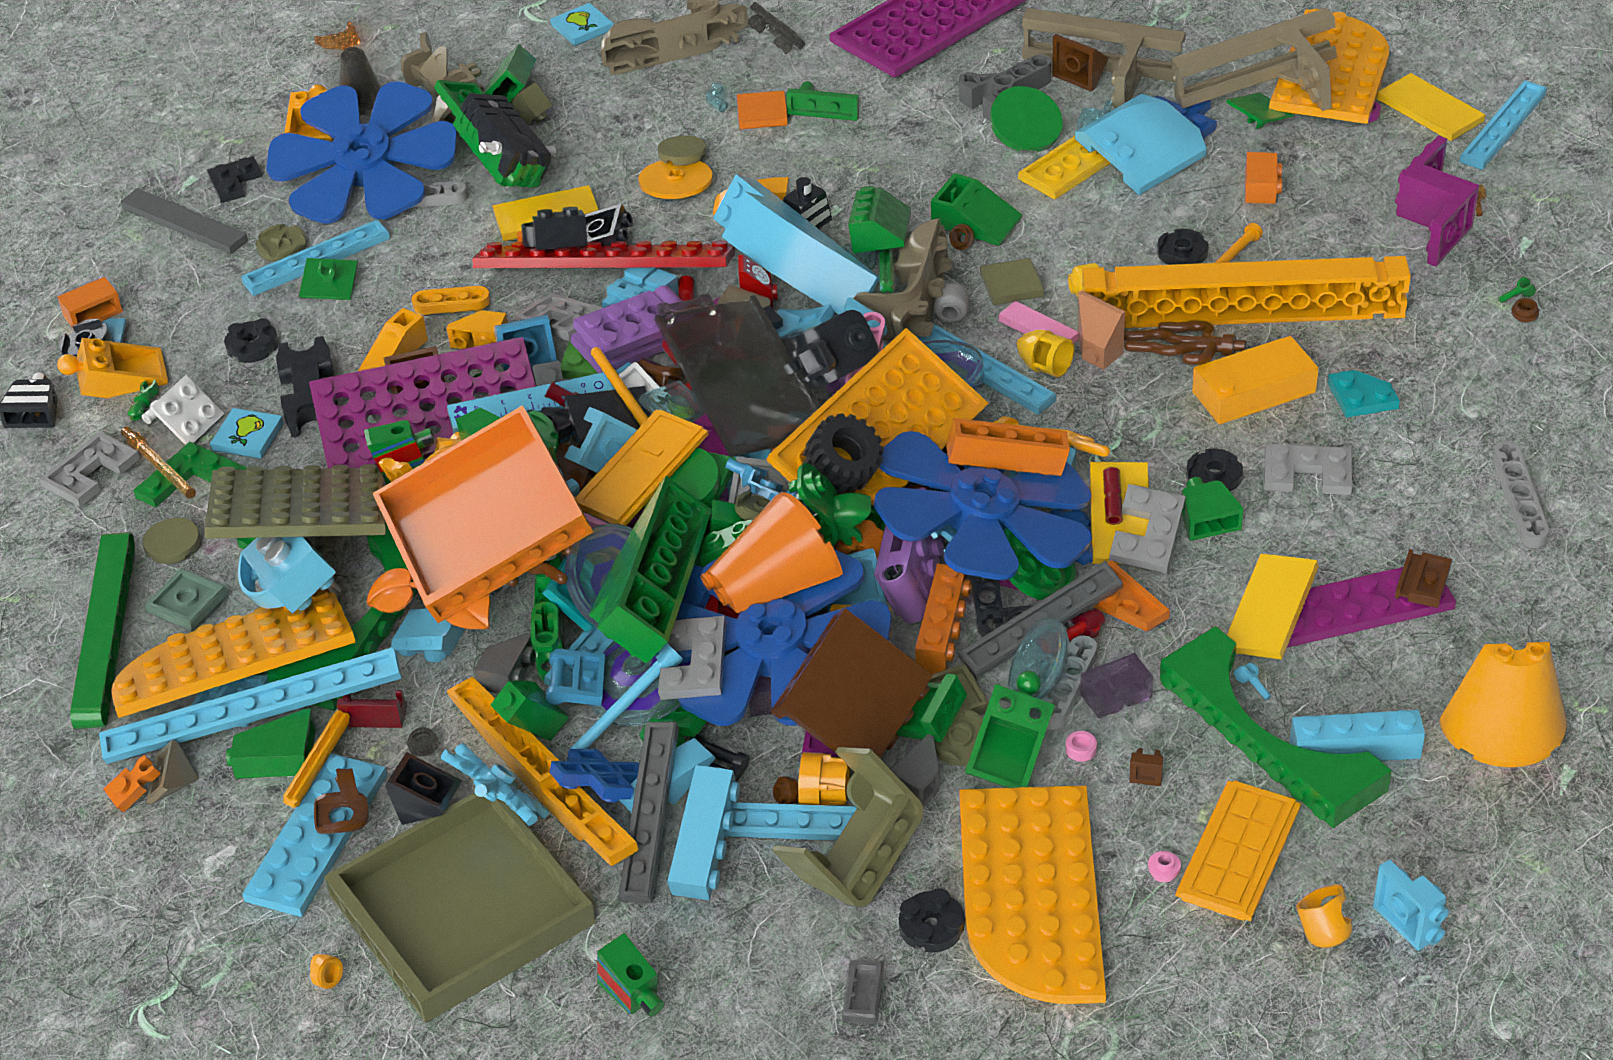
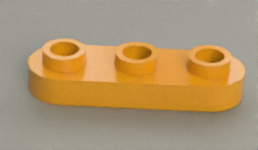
M484 286L429 289L416 292L412 296L411 301L413 310L422 315L480 311L490 304L489 290Z

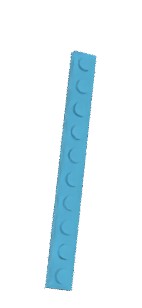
M392 647L99 732L102 758L106 764L164 748L171 740L182 743L402 679L397 652Z

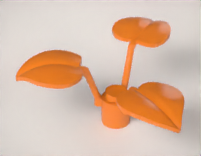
M395 568L378 577L369 590L367 605L385 613H393L404 609L412 600V589H417L415 583L411 582L412 577L409 571L403 568ZM490 594L450 616L446 621L453 626L464 629H489Z

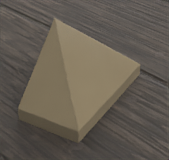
M171 740L155 755L153 766L161 774L155 780L150 781L146 803L152 805L199 779L178 742Z

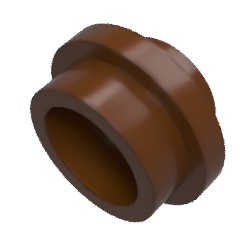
M965 224L956 225L949 234L951 245L958 250L968 249L974 242L972 228ZM962 233H965L966 237L962 242L960 236Z
M1522 298L1513 305L1511 314L1518 321L1527 323L1538 318L1539 308L1534 300Z
M787 776L779 777L773 786L775 801L778 804L798 803V782L794 778L790 779Z

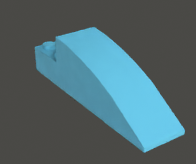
M738 174L735 175L713 217L716 222L725 228L721 236L800 292L824 306L831 304L833 311L837 314L843 313L846 298H854L859 292H873L880 279L878 275L757 180Z

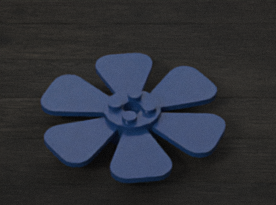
M395 81L387 83L377 93L369 124H361L359 99L356 90L349 86H337L309 99L302 105L300 110L304 122L334 138V141L330 142L294 133L280 134L270 142L266 169L271 179L284 182L335 164L291 193L289 205L292 211L319 223L328 224L336 222L346 212L353 186H364L365 205L368 214L378 220L388 219L417 205L425 197L423 183L394 167L395 161L432 170L444 169L455 160L457 131L452 123L438 121L389 138L431 111L433 107L431 94L426 90L404 82Z
M903 432L884 447V453L881 455L883 460L879 466L883 472L893 477L946 492L885 487L875 494L873 503L875 510L888 529L896 537L906 541H920L949 523L957 533L946 547L944 560L956 572L994 580H1007L1015 576L1019 563L1003 531L1006 527L1041 563L1051 568L1060 569L1072 565L1088 549L1091 543V533L1083 524L1021 506L1068 510L1085 508L1090 502L1091 491L1075 469L1067 462L1062 476L1021 472L1010 479L1004 475L1006 471L1004 469H988L964 465L965 470L961 471L955 464L948 463V456L929 437L919 432Z
M834 549L843 575L782 597V599L778 598L764 604H752L747 610L739 612L738 619L691 604L681 603L676 620L724 616L726 620L725 651L738 647L737 650L724 657L722 695L678 698L681 707L712 724L729 726L738 722L745 715L759 676L771 678V706L773 707L833 615L842 609L807 620L806 617L859 587L864 580V569L861 562ZM716 560L707 564L701 571V574L705 573ZM701 580L703 588L719 600L716 592L713 589L708 590ZM871 600L845 607L889 641L892 619L887 605L880 601ZM692 650L676 651L684 659L679 665L691 661ZM774 715L779 723L789 726L798 725L788 716L779 719Z

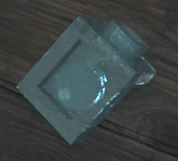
M1107 100L1103 110L1083 107L1077 120V129H1081L1112 111V101Z

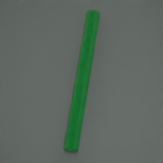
M893 248L879 250L880 291L883 294L886 291L890 293L894 291Z

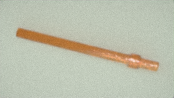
M128 426L122 428L121 435L126 439L127 444L131 448L139 451L186 498L192 499L195 497V489L146 444V439L140 433L134 432Z

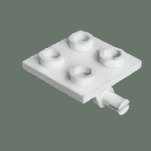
M185 375L159 400H154L151 403L149 410L142 415V419L147 424H150L158 417L186 445L189 441L194 443L224 412Z

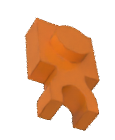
M145 755L138 759L131 771L125 768L103 788L115 806L122 812H125L147 791L144 788L147 782L155 780L161 774L152 765L153 762Z

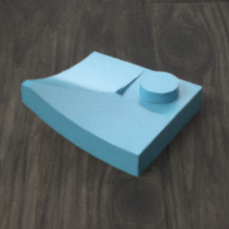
M831 304L805 310L778 309L777 314L783 319V326L775 330L772 338L776 346H778L776 339L795 330H806L831 319L835 314Z

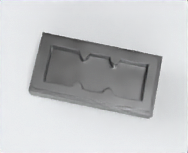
M850 960L842 1022L876 1025L884 962Z

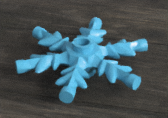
M464 743L456 747L455 752L457 754H453L447 749L443 751L441 755L443 761L475 779L473 784L476 786L475 794L477 796H484L492 802H495L496 799L504 801L528 826L533 825L537 821V816L545 819L549 814L548 809L541 805L540 802L534 800L521 790L516 789V775L501 764L495 763L492 768L487 767Z

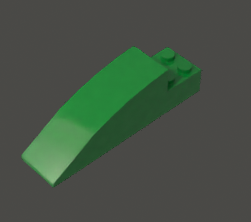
M667 476L662 479L630 532L589 614L591 618L598 622L597 629L607 638L614 640L632 656L639 658L646 664L669 641L712 511L711 508Z

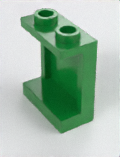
M947 673L941 684L928 682L929 691L921 701H916L912 707V710H914L912 718L906 725L900 726L896 732L897 735L922 740L930 734L934 737V742L942 743L967 697V693L958 676Z

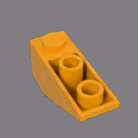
M400 309L385 323L358 371L385 366L383 357L418 350L428 341L424 317L408 309Z

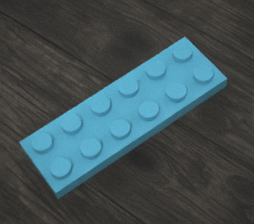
M331 753L301 803L293 811L242 893L244 901L302 917L325 880L324 876L329 873L353 833L351 831L319 834L314 824L315 799L322 794L340 792L335 777H337L336 769L351 768L353 769L357 790L359 793L364 794L369 806L387 776L386 768ZM339 807L331 812L329 820L332 823L350 820L354 812L348 807Z

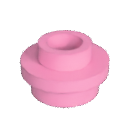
M1159 851L1149 858L1148 870L1155 880L1170 882L1180 873L1181 861L1171 852Z

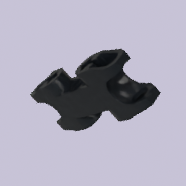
M324 336L315 337L314 345L304 351L290 349L288 342L279 343L276 361L281 385L293 383L294 393L280 396L285 423L291 437L299 436L302 426L306 423L317 421L309 381L334 376L330 349Z

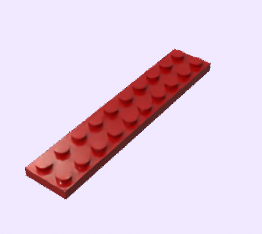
M592 241L587 242L586 246L536 250L535 247L523 246V242H514L511 246H502L501 242H490L472 258L473 268L727 267L735 256V247L732 244H727V241H714L712 244H702L701 241H689L687 245H677L676 241H664L661 245H652L650 241H640L636 245H627L625 241L612 242L611 246H602L601 242Z

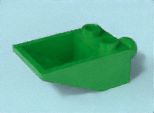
M1024 671L1017 677L1016 685L1019 692L995 684L965 770L966 774L1006 788L1028 786L1055 704L1031 697L1041 687V679L1033 671ZM1003 700L1011 703L1010 708L1003 709L999 705V701ZM1029 711L1041 713V717L1039 719H1032Z

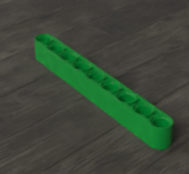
M132 532L102 534L100 538L70 710L71 723L75 730L106 727L108 723L112 698L111 690L115 679L135 555V541Z

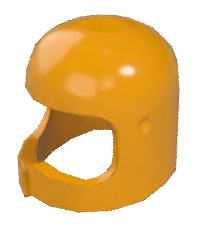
M1334 884L1316 889L1306 895L1296 905L1305 936L1316 947H1335L1344 943L1352 933V919L1343 917L1341 911L1342 904L1347 898L1342 885ZM1333 895L1336 896L1330 901H1328L1326 904L1321 906V902L1324 898Z

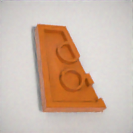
M1112 560L1107 562L1123 582V588L1092 607L1146 632L1169 619L1170 610Z

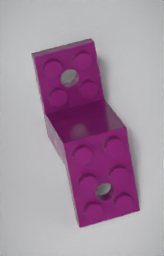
M1439 135L1425 146L1419 156L1413 158L1411 164L1406 169L1400 172L1398 177L1400 187L1395 198L1397 216L1426 226L1431 231V236L1426 246V252H1428L1427 264L1435 267L1473 227L1479 191L1478 184L1443 172L1447 138Z

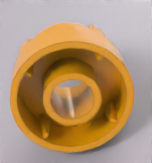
M803 752L799 769V805H845L848 800L847 785L850 780V767L841 758L831 757V754Z

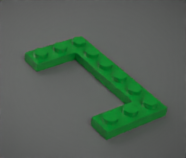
M189 441L138 485L133 492L136 499L156 508L193 475L211 483L213 470H218L220 467L246 470L247 467ZM237 538L238 546L245 549L256 538Z

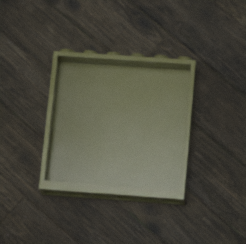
M475 793L446 808L441 816L422 821L324 876L330 898L425 1023L596 923L593 910L596 908L593 897L588 891L582 892L571 871L565 872L554 851L548 852L537 831L531 832L523 819L511 810L504 801L496 799L495 802H492L484 796H477Z

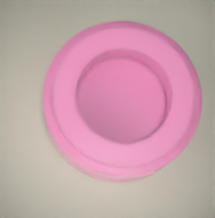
M1086 731L1071 733L1066 739V754L1071 759L1079 762L1091 760L1097 752L1095 736Z

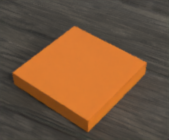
M784 90L737 94L739 129L787 125Z

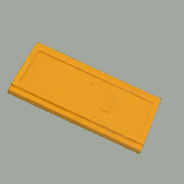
M655 410L575 497L581 510L615 526L624 528L652 498L665 476L670 478L709 435L708 431L697 424L663 410Z
M1235 780L1233 782L1227 781L1176 890L1175 896L1182 898V901L1245 921V919L1251 921L1300 811L1301 803L1295 802L1293 798Z

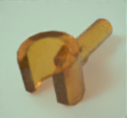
M1482 184L1479 185L1476 214L1478 217L1483 215L1481 200L1486 198V190Z

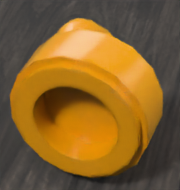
M315 954L312 957L310 963L312 983L324 989L335 987L343 975L341 960L328 954Z

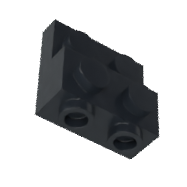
M622 203L585 214L587 242L599 241L602 246H611V243L616 241L629 242L628 227L633 226V218L625 210Z

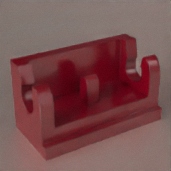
M395 690L397 699H351V695L347 694L343 695V699H338L337 708L343 713L349 714L350 718L347 727L402 728L407 702L402 690Z

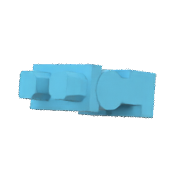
M656 267L627 268L624 271V277L617 279L613 284L606 287L608 297L601 303L602 308L649 290L653 292L663 285L669 286L678 296L677 276L661 269L656 270Z

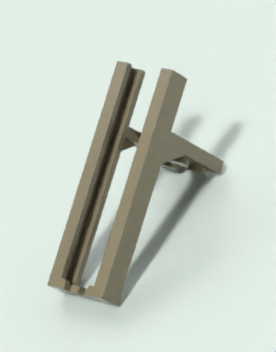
M1326 7L1171 58L1172 71L1175 73L1173 80L1176 82V86H1174L1175 99L1183 109L1279 77L1299 84L1302 90L1307 91L1311 101L1316 103L1322 111L1330 109V67L1326 61L1337 58L1336 47H1330L1329 40L1311 45L1305 37L1335 28V17ZM1287 44L1293 46L1296 50L1193 85L1183 86V77L1280 45Z
M1027 8L1022 18V28L1024 29L1022 58L1024 59L1041 54L1048 56L1051 59V63L1053 62V44L1034 41V37L1030 36L1032 30L1124 44L1127 50L1125 55L1099 51L1108 57L1103 71L1113 72L1111 84L1115 86V91L1112 93L1111 106H1114V109L1132 99L1141 77L1174 82L1173 76H1175V73L1172 71V62L1137 57L1140 47L1181 53L1182 43L1186 40V32L1032 8Z

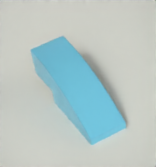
M695 738L677 747L675 751L668 801L673 805L690 788L695 765L709 767L716 759ZM637 779L631 783V786L634 788L631 800L619 799L631 813Z

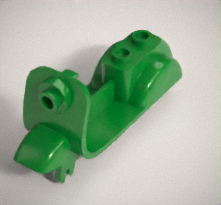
M802 463L798 467L797 480L789 483V492L798 491L796 499L801 503H805L816 513L813 517L821 526L819 532L823 535L825 543L830 541L833 547L837 541L841 540L846 545L851 546L852 537H855L856 541L862 542V533L855 526L861 524L871 512V497L861 493L838 495L833 484L821 472L809 463ZM752 520L740 521L731 527L709 533L699 548L697 566L705 567L710 562L718 559Z

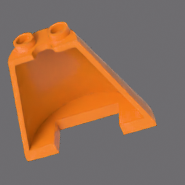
M781 492L772 498L713 565L700 575V578L708 590L713 589L724 606L729 605L736 613L747 610L752 604H764L843 575V571L830 541L825 543L823 535L819 532L821 526L813 515L794 496Z

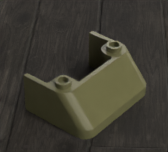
M838 747L835 752L854 771L847 785V796L857 808L826 857L818 851H809L807 848L775 845L772 851L805 883L850 906L864 907L872 901L923 818V805L871 749Z

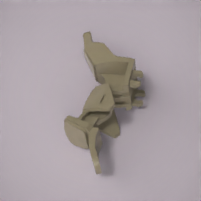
M424 32L420 34L421 49L414 50L402 57V75L407 84L417 87L422 83L430 93L437 97L431 123L447 121L453 124L456 116L453 115L451 109L434 89L436 81L447 80L477 83L476 77L480 76L482 72L481 69L471 71L477 68L476 63L468 65L460 63L458 64V69L447 71V48L440 46L432 54L428 33ZM478 85V86L482 89V91H483V90H484L483 85Z

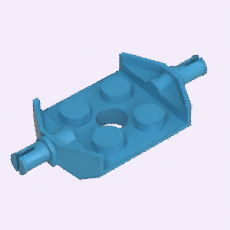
M732 458L728 459L725 469L740 475L743 488L749 485L752 493L759 494L770 501L774 496L785 492L782 490L784 485L771 479H765L767 470L747 463L743 464ZM787 490L786 493H789L796 498V494H798V491L790 493L789 490ZM802 503L812 515L816 514L805 503Z

